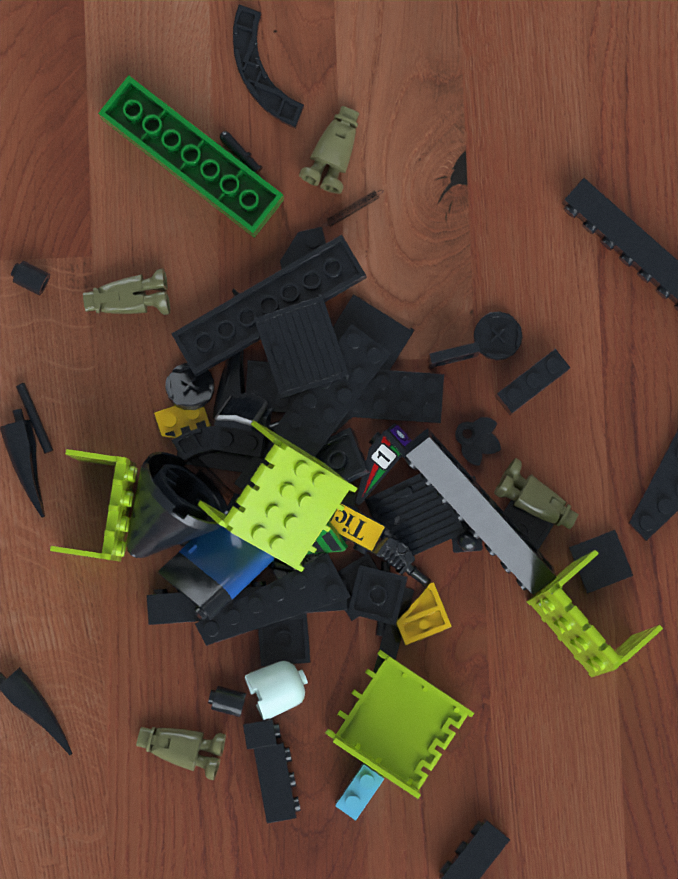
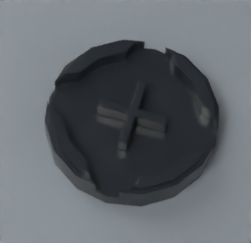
M501 311L490 312L482 317L476 324L473 333L474 343L478 342L480 354L487 359L495 361L506 360L513 356L519 349L523 338L521 326L510 314Z
M188 363L176 366L172 373L168 375L165 389L169 401L176 407L183 410H196L204 407L211 400L215 384L209 370L196 377Z

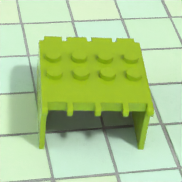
M253 420L251 425L275 443L265 457V460L270 462L269 465L266 466L261 463L250 480L255 486L251 487L247 484L236 501L241 505L239 509L233 506L229 513L225 515L201 500L198 505L219 525L225 527L234 535L302 572L304 567L300 564L308 551L315 553L317 548L313 546V543L322 530L330 531L331 527L326 524L336 509L344 510L345 507L340 503L348 491L356 492L358 488L346 481L324 462Z
M66 449V455L78 461L115 466L113 486L108 507L109 511L102 553L51 546L50 551L121 562V558L125 556L126 551L124 539L130 526L128 514L134 500L132 488L134 483H136L138 475L136 463L125 457Z
M596 550L572 562L556 576V579L527 601L542 617L541 620L546 622L554 631L559 641L565 644L574 655L573 657L589 672L590 677L616 670L663 629L658 625L633 634L614 651L610 645H607L606 640L597 629L589 624V620L579 608L571 603L572 600L562 590V587L599 554Z
M379 650L377 654L385 660L377 673L367 668L365 673L373 679L363 694L355 689L352 691L351 694L359 698L349 715L341 710L338 712V715L345 719L338 732L335 734L332 730L327 729L325 733L333 738V743L419 799L421 796L419 789L428 777V774L421 770L424 766L432 771L442 756V753L437 751L435 747L438 745L446 750L456 734L448 728L450 724L459 729L468 715L472 717L474 712Z

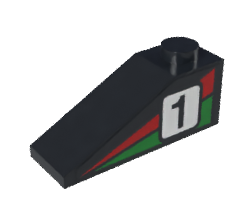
M379 432L368 442L372 445L366 458V464L370 473L361 478L355 502L358 506L363 503L402 457Z

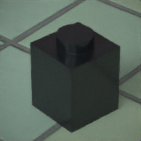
M273 718L243 724L247 749L277 745V739L281 738L279 723L274 724Z

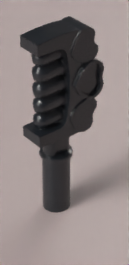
M385 535L373 553L387 560V563L395 567V571L403 575L407 572L409 576H412L424 587H427L431 579L417 569L415 565H412L415 557L409 551L408 546L400 540H395Z

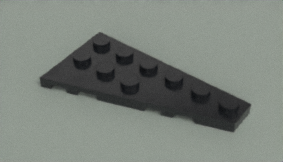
M678 429L628 522L645 541L678 511Z

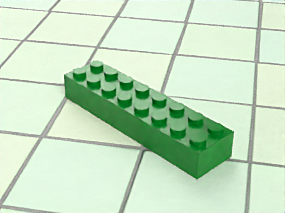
M129 75L98 113L102 121L253 238L256 237L284 201V195Z

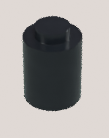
M22 261L20 264L16 263L11 272L13 283L39 296L45 290L50 279V273L26 261Z
M217 686L216 690L211 689L208 704L212 705L211 710L241 717L247 693Z

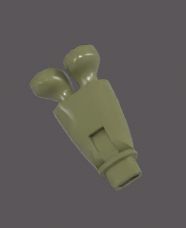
M345 106L341 107L339 114L334 116V119L324 131L310 159L315 161L311 168H302L299 173L300 178L311 185L318 186L323 169L326 164H329L328 172L320 187L328 192L342 193L344 186L338 180L339 172L346 173L350 161L356 128L358 126L356 121L359 113Z
M165 269L156 270L153 276L148 279H144L142 274L105 284L98 289L93 288L91 292H84L85 311L96 310V313L137 314L147 313V306H153L163 315L170 314L169 297L167 292L163 291L168 289ZM147 290H158V291H162V292H157V293H154V294L146 295V291H147Z
M514 458L502 475L494 494L500 498L506 497L513 500L514 506L557 526L562 524L566 528L571 529L579 514L570 509L571 505H566L565 500L532 474L527 479L523 478L520 474L522 462Z
M141 727L136 746L146 748V752H151L163 760L194 771L195 767L199 766L204 769L207 779L214 780L219 769L220 759L199 755L198 751L203 750L217 756H222L226 734L218 733L213 739L208 740L203 739L204 733L198 731Z

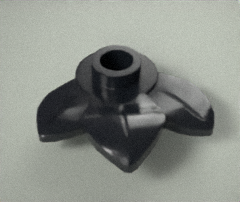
M480 417L474 422L466 421L457 426L455 437L462 445V455L469 463L479 466L482 461V454H493L501 450L499 440L492 434L497 426L495 420L488 417ZM466 429L472 432L471 438H465L463 431Z

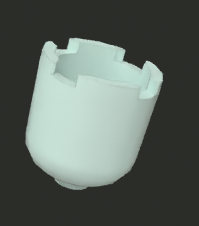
M280 661L245 675L251 695L256 693L259 699L256 707L263 720L270 719L299 705L305 697L304 685L308 683L303 670L297 671L296 667L288 661Z

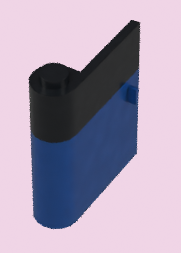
M221 526L217 530L192 539L158 570V573L192 601L195 607L193 612L199 619L210 621L274 560V556Z

